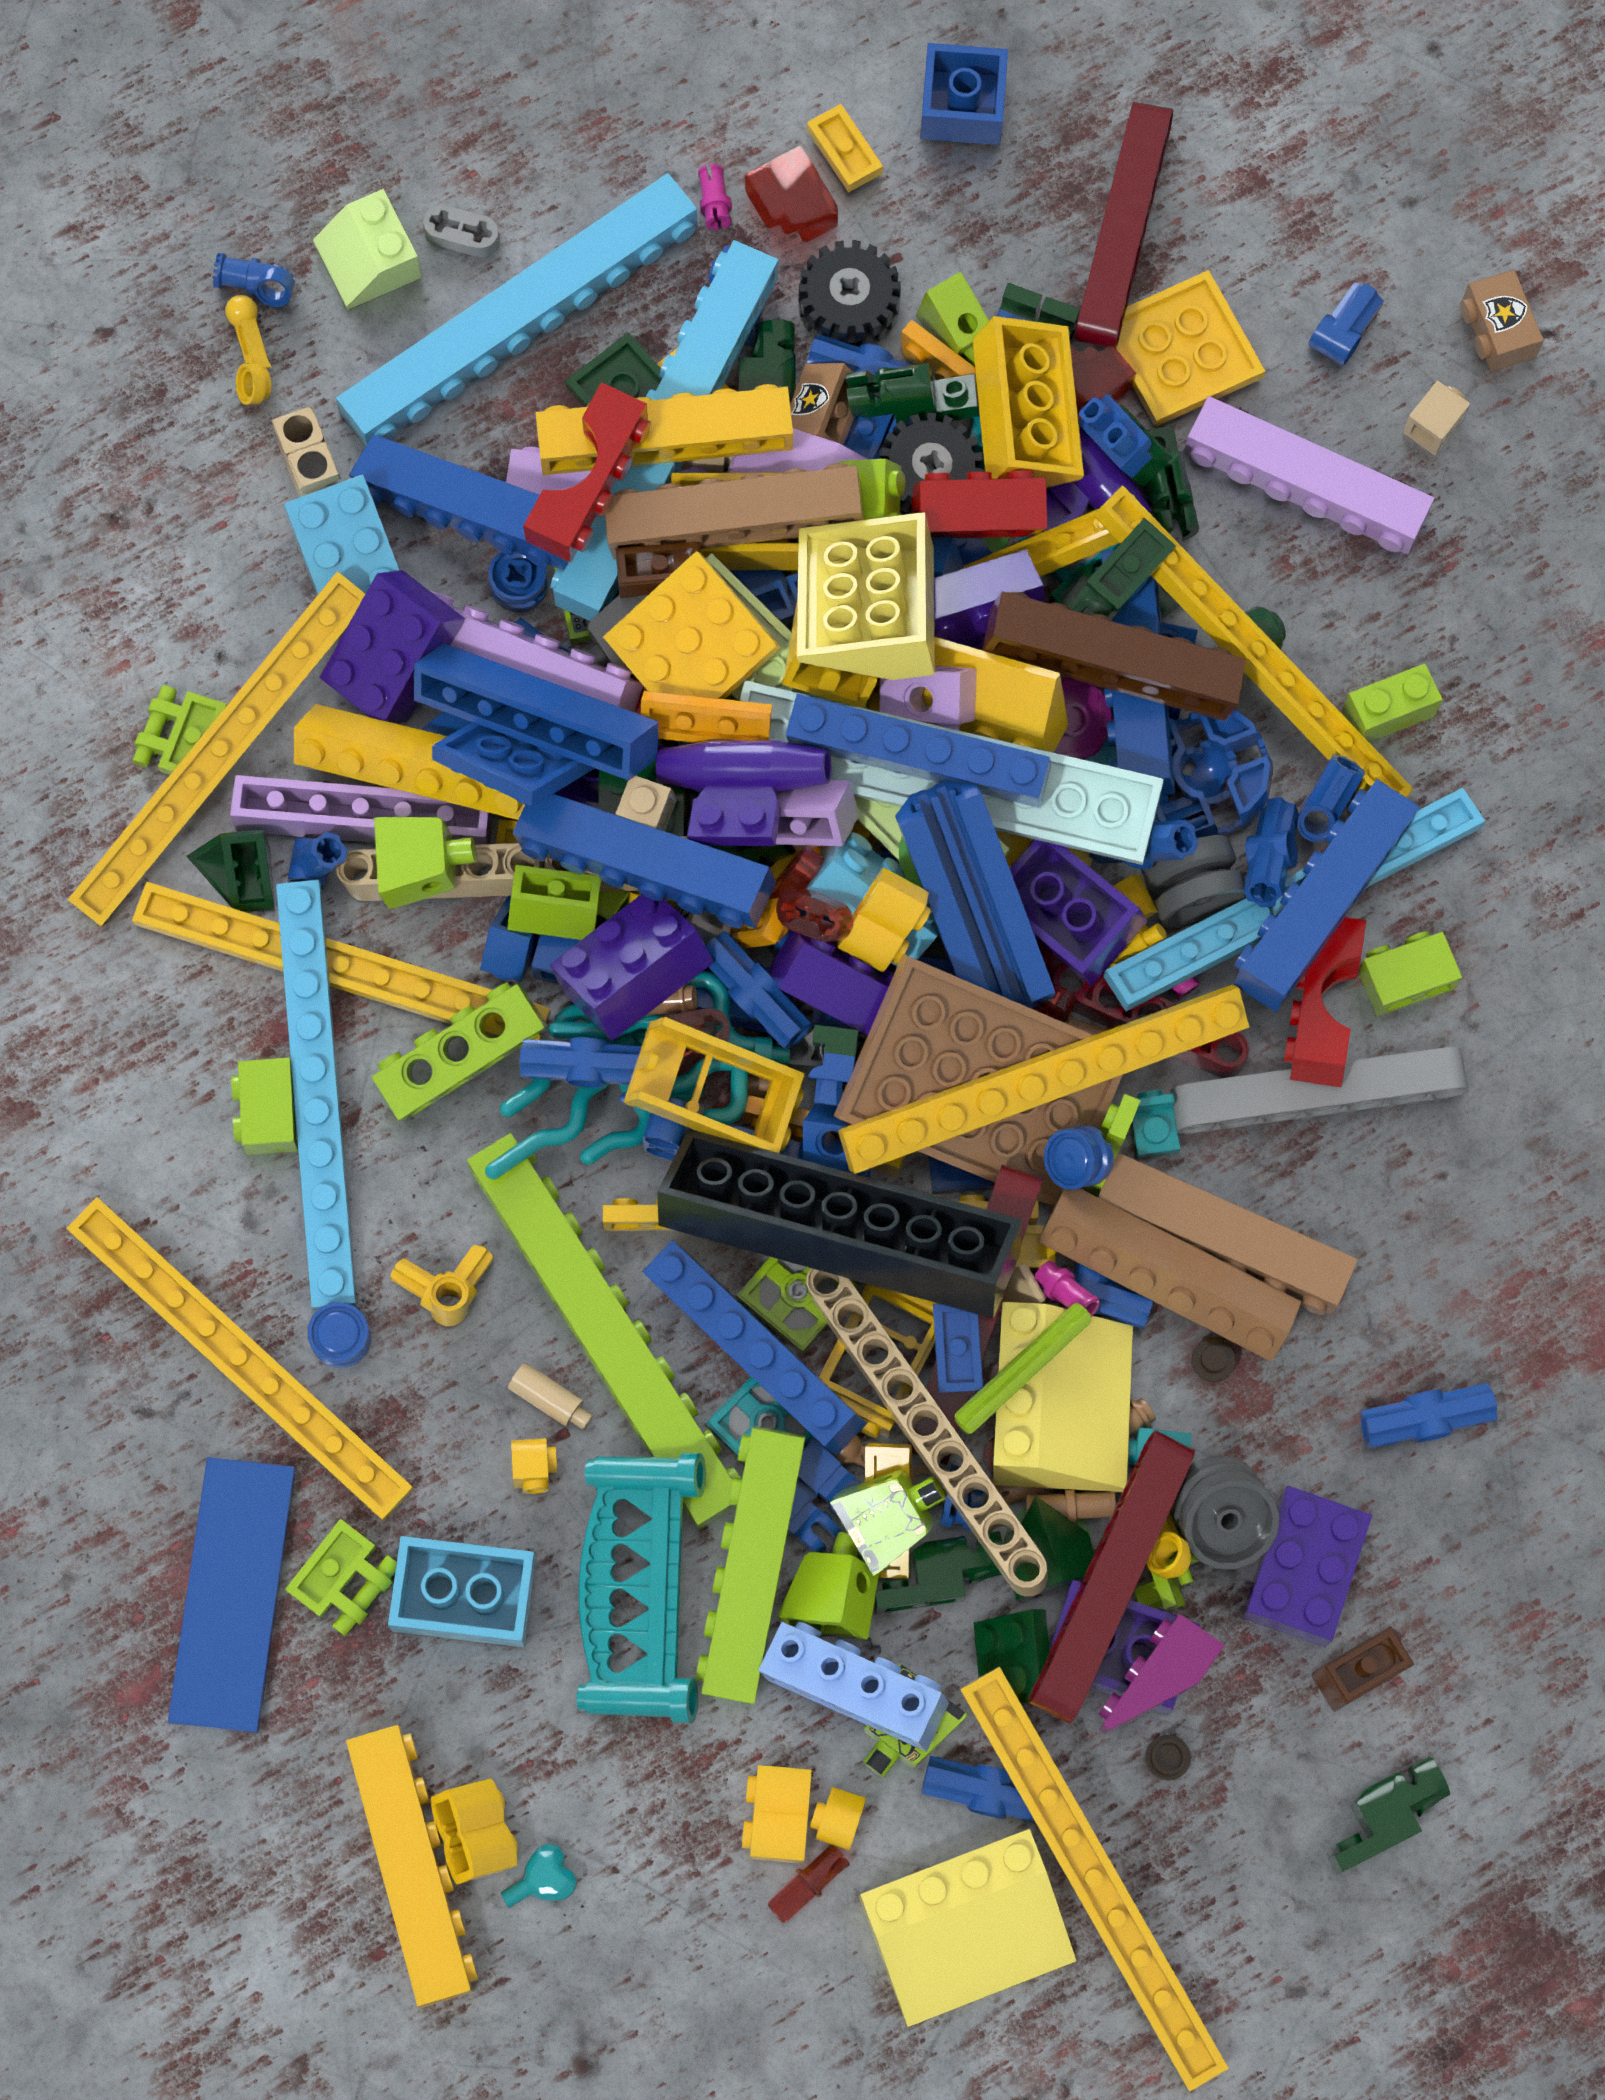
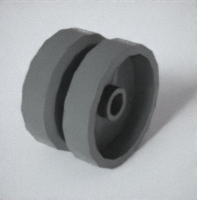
M1212 835L1197 838L1199 842L1194 855H1187L1182 860L1154 861L1151 869H1141L1148 891L1159 894L1154 905L1158 911L1156 914L1161 926L1164 928H1180L1194 925L1247 898L1244 892L1245 879L1243 874L1238 870L1230 869L1235 864L1236 855L1228 837L1225 835Z
M1209 1456L1192 1463L1170 1509L1176 1529L1183 1539L1187 1541L1190 1551L1201 1563L1215 1569L1235 1570L1254 1563L1269 1550L1278 1533L1280 1516L1274 1498L1249 1465L1232 1456Z

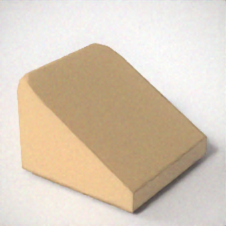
M1023 1263L1016 1267L1012 1272L1002 1302L1044 1304L1046 1297L1027 1264Z

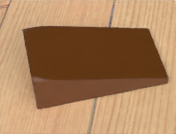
M677 542L615 548L620 598L650 594L696 551L701 553L700 542Z
M1390 1626L1323 1665L1312 1673V1678L1331 1709L1336 1712L1415 1664Z

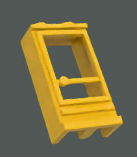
M797 597L782 685L854 707L864 708L877 683V677L798 662Z
M663 1017L649 1023L623 1103L632 1107L636 1106L702 1133L779 1153L785 1149L790 1139L791 1128L788 1127L792 1112L799 1107L802 1101L804 1088L801 1084L805 1073ZM688 1048L705 1055L692 1098L683 1108L668 1101L685 1049ZM712 1058L770 1081L753 1135L696 1113L700 1108L698 1101Z
M866 1284L861 1297L867 1305L874 1295L931 1324L922 1344L917 1343L916 1338L913 1336L905 1337L882 1325L889 1337L903 1343L904 1347L908 1350L915 1349L918 1351L910 1367L919 1378L935 1347L933 1304L938 1303ZM851 1313L844 1328H857L859 1322L862 1323L864 1318L860 1314ZM838 1339L819 1378L867 1422L860 1432L873 1438H878L879 1434L889 1437L896 1421L887 1409L830 1381L845 1351L844 1346ZM902 1383L894 1399L904 1400L908 1398L913 1388L906 1383Z

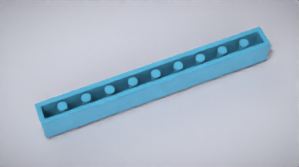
M669 173L665 174L337 396L336 401L340 416L365 447L373 434L392 441L398 434V431L410 422H420L429 415L432 407L444 399L451 400L457 397L464 390L465 385L475 378H483L492 373L501 360L510 354L517 355L523 352L530 345L532 339L544 331L549 333L557 329L563 323L565 317L576 309L584 310L596 300L598 294L610 286L615 288L623 284L630 276V273L641 265L647 266L654 263L662 255L663 250L675 242L682 243L689 239L698 227L696 206Z
M733 240L727 253L720 252L713 267L712 274L715 277L710 287L704 285L700 290L695 302L697 312L692 322L686 320L682 325L677 338V343L680 345L674 356L669 354L665 358L659 373V377L662 380L657 390L650 389L646 397L652 400L670 399L671 396L678 393H691L694 396L710 395L714 391L722 389L778 279L779 259ZM684 461L632 466L622 481L616 479L610 492L615 495L616 492L624 489H634L639 492L656 490L661 485L671 484L672 473H679ZM597 514L590 528L593 529V535L584 552L577 551L571 563H568L565 570L557 568L550 585L554 592L555 606L589 621L610 604L619 591L616 559H613L607 544L605 514L603 516Z

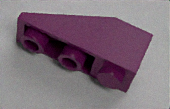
M1181 1614L1176 1617L1173 1623L1165 1618L1150 1639L1152 1643L1157 1645L1147 1660L1139 1655L1124 1676V1678L1131 1682L1121 1697L1113 1692L1098 1715L1105 1719L1099 1730L1104 1734H1108L1194 1688L1225 1645Z

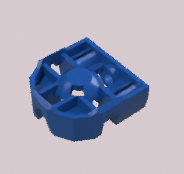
M1236 709L1233 710L1225 721L1197 713L1189 714V717L1185 719H1169L1174 780L1185 797L1169 802L1167 795H1160L1156 811L1158 821L1186 820L1195 826L1196 838L1212 835L1228 836L1246 829L1268 802L1274 770L1272 759L1267 752L1262 735L1257 727ZM1201 724L1207 741L1200 742L1201 745L1195 748L1191 745L1185 749L1179 732ZM1257 745L1262 757L1243 765H1238L1235 753ZM1190 759L1196 765L1192 777L1183 774L1184 767ZM1226 779H1228V789L1224 791L1222 788L1225 786ZM1231 797L1239 819L1233 821V824L1225 827L1223 825L1217 828L1208 805L1220 803Z

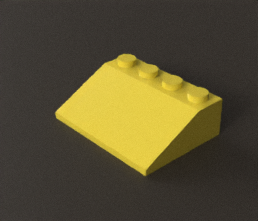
M925 512L799 528L798 662L889 680L935 675L934 547Z
M1002 1302L998 1373L1067 1309L1049 1304ZM1092 1316L1090 1324L996 1411L993 1485L1123 1492L1127 1483L1133 1326Z
M1030 1829L864 1892L859 1896L907 2027L1077 1961L1046 1869Z

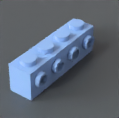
M781 1622L758 1670L767 1681L927 1752L949 1705L945 1696L939 1692L942 1687L940 1684L922 1675H917L915 1680L899 1674L901 1667L884 1658L877 1657L875 1662L859 1656L861 1653L859 1648L843 1640L837 1639L835 1645L820 1639L822 1633L819 1630L805 1623L797 1622L796 1626L793 1627Z

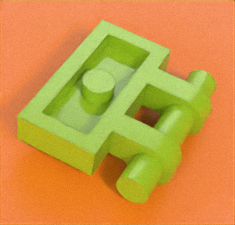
M162 685L157 698H153L147 712L150 716L144 732H139L135 740L134 746L137 749L132 763L148 768L152 755L159 754L162 755L158 765L159 771L170 775L224 710L227 703L187 691L182 706L173 703L177 691L172 687ZM172 720L175 721L169 739L161 738L160 734L165 722Z
M340 1519L285 1590L320 1618L325 1615L332 1604L341 1610L342 1613L333 1623L332 1627L346 1637L356 1623L361 1625L368 1614L365 1611L381 1591L385 1593L393 1582L390 1579L396 1572L397 1562L386 1555L377 1568L373 1567L367 1562V1559L377 1547ZM358 1572L367 1581L354 1598L350 1600L342 1592Z

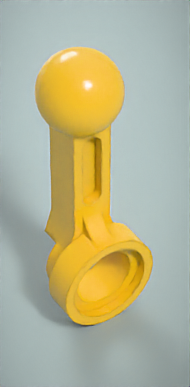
M237 295L232 297L225 307L226 318L235 327L245 363L239 366L236 373V392L242 404L258 405L263 400H267L271 393V377L267 368H272L268 361L256 322L258 316L257 305L252 298L246 295Z
M1170 1512L1146 1563L1150 1571L1164 1579L1181 1576L1191 1563L1190 1547L1187 1541L1179 1536ZM1178 1551L1173 1563L1165 1566L1166 1561L1168 1562L1170 1557Z

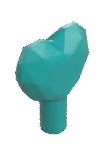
M548 1843L538 1847L531 1855L525 1866L523 1880L503 1890L501 1895L509 1908L531 1895L545 1901L565 1900L574 1893L577 1880L573 1872L564 1867V1854L561 1848Z

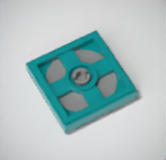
M752 1377L705 1423V1426L737 1457L742 1434L751 1435L753 1426L806 1435L804 1448L815 1438Z

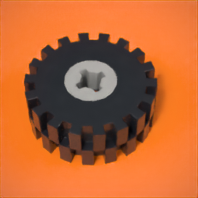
M843 240L836 241L833 251H830L827 245L819 249V258L817 259L814 255H811L807 260V269L802 268L800 274L798 310L800 318L804 317V327L809 332L814 329V338H816L817 334L853 346L859 342L862 344H872L874 336L880 342L886 337L887 328L892 330L896 323V315L899 313L901 281H898L899 273L896 266L890 268V258L885 253L878 258L877 247L869 244L867 250L861 249V241L852 240V247H844ZM843 288H855L853 291L843 290Z
M927 413L924 419L920 421L918 414L912 415L906 424L900 421L895 425L892 433L889 432L876 459H888L901 465V471L905 476V491L900 496V513L902 515L911 514L913 485L919 481H925V474L950 473V480H967L966 473L983 472V469L979 468L983 461L982 452H974L978 442L974 436L968 440L964 437L967 428L963 424H960L957 429L950 426L953 418L944 415L942 421L938 422L935 421L936 413Z

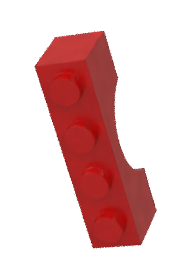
M602 382L582 417L583 433L597 452V459L593 469L584 480L570 488L542 490L523 525L526 542L570 563L577 551L584 552L588 547L593 535V529L590 528L597 514L603 516L606 513L613 497V493L610 492L616 479L622 481L625 478L632 462V457L629 455L636 443L641 445L645 441L651 427V421L648 420L647 403Z
M1345 917L1295 987V989L1303 990L1302 1001L1293 1000L1290 1026H1297L1298 1029L1296 1038L1287 1037L1284 1062L1292 1063L1290 1080L1342 1087L1351 1029L1337 1022L1328 1013L1322 997L1336 984L1358 978L1367 920Z

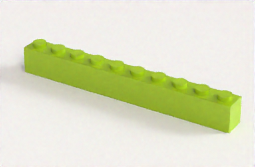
M509 1133L468 1158L469 1170L650 1456L679 1458L683 1452L703 1454L706 1466L704 1492L700 1498L683 1497V1508L699 1532L737 1508L735 1505H730L729 1500L734 1478H741L733 1466L725 1469L717 1457V1454L721 1453L722 1449L709 1429L703 1433L693 1419L699 1415L696 1407L686 1393L679 1396L670 1383V1381L675 1379L673 1371L663 1356L655 1359L647 1347L652 1342L650 1335L639 1319L633 1323L624 1311V1308L629 1306L627 1299L616 1283L610 1287L601 1275V1272L606 1270V1267L593 1247L586 1251L578 1239V1236L583 1234V1231L570 1211L563 1215L555 1202L560 1198V1195L548 1176L540 1179L532 1165L538 1162L535 1155L532 1154L498 1179L492 1180L486 1176V1166L518 1144L512 1133Z

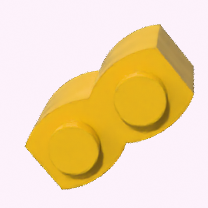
M883 867L845 925L840 935L838 948L881 972H884L891 962L896 965L899 964L902 955L906 953L909 946V941L905 940V938L912 929L920 931L931 912V908L926 906L929 892Z
M758 1765L757 1776L748 1775L746 1803H754L753 1821H744L742 1848L751 1849V1860L804 1864L812 1770Z
M492 1778L451 1788L431 1797L434 1822L440 1836L444 1840L446 1863L457 1885L498 1874L517 1866V1841L504 1822V1797L497 1789Z

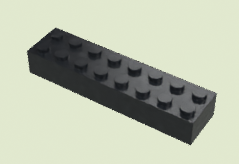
M688 1129L657 1191L658 1226L994 1319L1021 1251L1023 1219Z

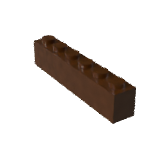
M1001 591L990 609L982 650L1058 672L1063 677L1225 721L1239 704L1246 661L1244 658L1233 656L1231 652L1225 649H1208L1194 645L1185 638H1169L1152 633L1150 629L1143 626H1126L1112 622L1111 619L1103 615H1087L1073 611L1064 604H1048L1030 599L1028 595L1021 592Z

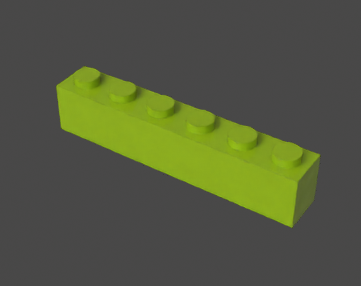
M759 1426L752 1427L751 1435L742 1434L737 1460L745 1462L742 1479L734 1478L729 1500L730 1505L737 1506L734 1523L725 1522L721 1548L729 1550L726 1567L717 1566L712 1589L713 1593L720 1594L717 1611H708L704 1630V1637L712 1638L709 1655L700 1654L695 1678L696 1681L703 1682L701 1694L750 1704L755 1703L761 1675L758 1670L764 1660L806 1435Z

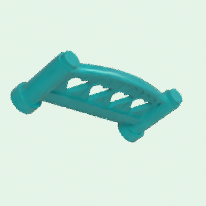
M683 1452L679 1458L597 1456L595 1459H588L586 1462L585 1481L587 1486H594L597 1490V1496L594 1500L585 1532L579 1570V1619L584 1653L590 1673V1680L587 1684H579L576 1700L579 1711H586L587 1714L670 1717L673 1723L693 1724L696 1719L698 1710L697 1682L694 1678H677L683 1497L700 1498L704 1492L706 1466L702 1453ZM622 1499L628 1500L652 1518L651 1521L625 1537H619L614 1529L615 1523L619 1519L615 1512V1506ZM620 1544H625L650 1562L649 1566L624 1582H618L613 1576V1569L617 1564L613 1553L614 1549ZM618 1589L625 1590L649 1608L648 1611L622 1627L615 1626L611 1620L612 1612L616 1609L612 1602V1595ZM616 1634L623 1635L647 1653L645 1657L619 1673L613 1671L610 1667V1658L614 1654L610 1641Z

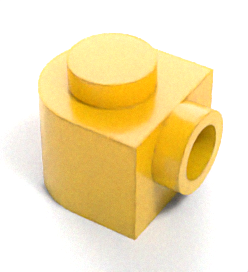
M546 1438L511 1440L514 1489L523 1488V1493L525 1494L548 1492V1473H557L556 1446L547 1447Z
M832 1787L827 1804L817 1802L810 1828L818 1830L816 1840L850 1850L866 1798Z

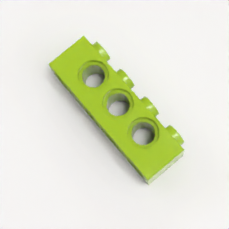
M508 982L498 986L486 995L489 1002L476 1010H474L472 1005L462 1009L450 1018L453 1024L439 1034L435 1028L424 1033L413 1042L417 1048L404 1056H401L400 1052H396L377 1064L380 1071L371 1076L398 1121H407L522 1047L523 1039H535L548 1031L549 1027L523 986L515 984L511 987ZM493 1014L501 1015L505 1021V1030L497 1038H490L484 1029L485 1021ZM463 1037L468 1043L469 1051L463 1060L455 1062L449 1056L448 1047L453 1039ZM426 1060L432 1067V1076L427 1083L419 1085L412 1077V1069L417 1062Z

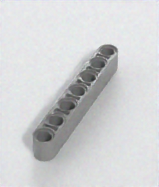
M1443 1047L1346 1061L1341 1088L1290 1080L1291 1069L1182 1084L1172 1088L1170 1094H1174L1175 1098L1173 1111L1177 1132L1179 1134H1194L1444 1099L1462 1095L1468 1092L1469 1089L1461 1048Z

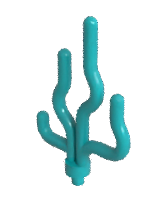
M702 971L687 983V985H695L696 988H706L712 994L713 1023L715 1032L718 1035L716 1038L775 1062L790 1063V1048L786 1050L783 1046H773V1037H746L735 1032L730 1022L728 988L715 974ZM657 1014L644 1016L617 1038H622L637 1029H648L650 1021L662 1017ZM554 1022L548 1029L549 1035L555 1039L588 1037L609 1040L593 1022ZM686 1048L684 1053H698V1052ZM704 1058L695 1063L687 1073L676 1077L671 1094L688 1092L696 1086ZM712 1058L707 1076L715 1071H731L730 1104L722 1109H707L702 1115L725 1125L732 1124L740 1119L746 1110L748 1101V1072Z
M575 1004L564 1008L554 1018L555 1022H575L578 1020L592 1022ZM637 1029L622 1038L605 1041L612 1045L642 1046L647 1029ZM533 1079L529 1085L500 1105L501 1115L509 1118L520 1112L548 1090L552 1080ZM605 1083L604 1087L599 1088L579 1087L575 1091L571 1102L570 1118L564 1126L543 1129L531 1134L488 1164L485 1168L486 1176L492 1180L498 1179L544 1147L561 1146L574 1140L584 1129L590 1100L610 1084ZM618 1084L622 1093L628 1090L629 1085ZM633 1107L639 1116L638 1125L632 1130L611 1132L601 1137L581 1152V1162L585 1165H592L613 1150L633 1148L643 1143V1136L650 1112Z

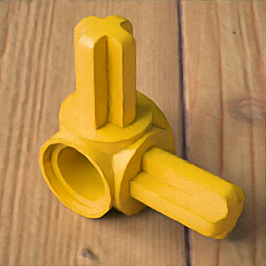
M473 1245L454 1272L446 1271L445 1274L438 1273L436 1276H433L407 1259H401L394 1266L390 1278L396 1284L421 1298L420 1306L428 1310L438 1324L455 1326L466 1318L469 1305L478 1294L475 1286L492 1263L494 1257L485 1247ZM445 1295H454L460 1299L453 1306L442 1305L438 1300Z

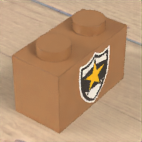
M1515 269L1469 283L1460 302V309L1464 321L1467 324L1471 323L1476 334L1475 347L1478 356L1482 360L1486 359L1490 371H1496L1537 358L1544 340Z
M845 363L805 364L790 404L792 426L794 429L840 443L844 446L854 419L848 403L847 389H849V385L846 381V373H852V371Z

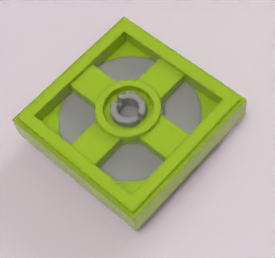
M769 1257L736 1295V1298L803 1354L828 1325L812 1302L806 1285V1276L811 1268ZM826 1278L818 1284L816 1290L822 1294H830L837 1289L839 1282L832 1278ZM849 1279L858 1291L859 1285L856 1284L852 1279Z

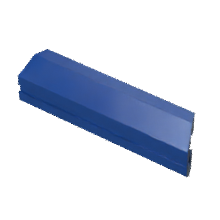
M947 780L925 791L921 790L911 794L895 815L921 887L929 892L927 903L929 908H931L933 919L955 976L1031 1009L1054 997L1055 990L984 798L977 784Z

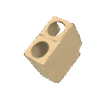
M312 406L272 420L280 452L297 498L327 488L328 484L336 482L341 478ZM312 433L304 442L295 443L291 441ZM308 452H318L327 460L325 473L315 479L304 477L298 470L299 459Z

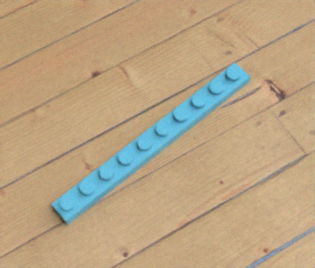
M1463 788L1418 810L1411 826L1367 887L1482 829L1486 821ZM1303 869L1286 878L1283 896L1293 882L1301 885L1307 874L1302 872ZM1283 896L1278 898L1275 906L1263 908L1255 902L1248 901L1246 898L1108 968L1105 971L1104 978L1124 1010L1128 1011L1241 953L1247 945L1252 947L1258 944L1262 937L1257 935L1266 918L1270 913L1278 916L1285 907L1280 903Z
M319 880L276 884L311 1307L316 1310L333 1302H345L353 1306L357 1305L321 883Z

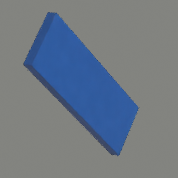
M207 1457L168 1717L169 1724L259 1734L296 1468L293 1466Z

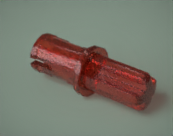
M829 1844L803 1870L798 1868L795 1871L797 1876L768 1902L770 1911L778 1920L783 1923L787 1922L814 1896L820 1898L822 1896L821 1890L845 1868L850 1866L849 1861L845 1857L842 1858L843 1854L836 1846Z

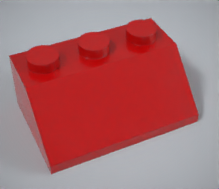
M1033 471L1008 472V479H992V472L966 473L967 480H950V473L925 474V481H919L913 485L911 514L925 512L931 537L954 536V539L1033 537L1047 529L1046 478H1034Z

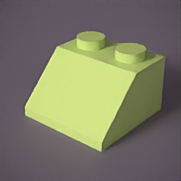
M384 189L347 204L313 239L314 245L347 310L421 278L418 256Z

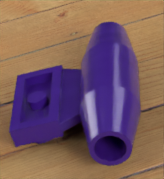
M1079 425L1084 476L1077 481L1046 488L1047 529L1042 532L1083 516L1088 504L1095 509H1099L1122 485L1152 515L1151 507L1133 479L1123 472Z
M709 740L660 749L656 757V775L661 784L702 791L697 799L693 800L687 834L688 840L707 846H775L781 814V806L775 793L829 784L832 775V758L829 749L779 740Z

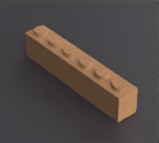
M835 463L826 466L822 470L789 469L784 471L782 475L764 476L762 474H748L741 477L740 480L725 482L719 479H706L699 482L698 485L684 487L677 484H665L659 486L656 490L643 492L634 489H624L613 495L609 508L605 513L607 544L615 560V548L700 542L701 549L796 538L799 537V528L864 520L857 465L849 466L843 463Z
M1120 1153L1117 1154L1109 1176L1106 1178L1098 1198L1300 1300V1306L1314 1314L1334 1313L1358 1261L1357 1258Z
M1081 1188L1074 1190L1063 1189L1037 1241L1271 1362L1289 1335L1301 1301Z

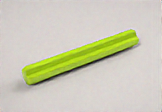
M1079 1303L1072 1304L955 1413L957 1425L968 1434L973 1433L1090 1324V1313Z

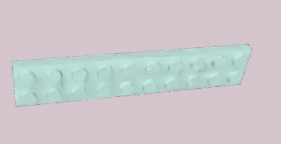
M744 681L739 701L772 704L771 740L788 742L785 735L796 694L1049 756L1051 770L1041 808L982 794L995 830L1140 865L1144 863L1164 782L1162 778ZM831 756V780H851L854 797L901 808L911 794L921 790L925 791L939 784Z

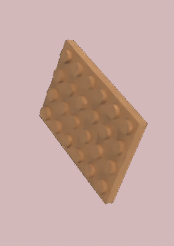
M903 954L834 1116L854 1125L868 1118L900 1108L909 1103L1094 1035ZM1123 1075L918 1150V1152L994 1183L997 1180L1002 1164L1042 1177L1044 1179L1037 1200L1054 1207L1064 1188L1055 1184L1046 1172L1044 1148L1048 1139L1057 1131L1083 1125L1100 1129Z

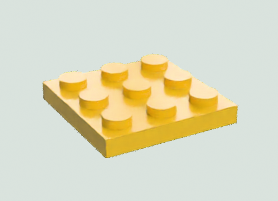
M1209 270L1127 306L1117 348H1112L1155 427L1203 406L1208 396L1219 399L1261 380L1266 372Z
M698 551L690 556L603 636L648 692L715 699L727 698L781 649L712 565Z

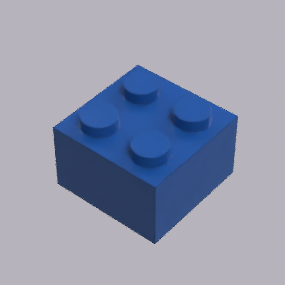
M928 43L920 139L1000 145L1008 49Z

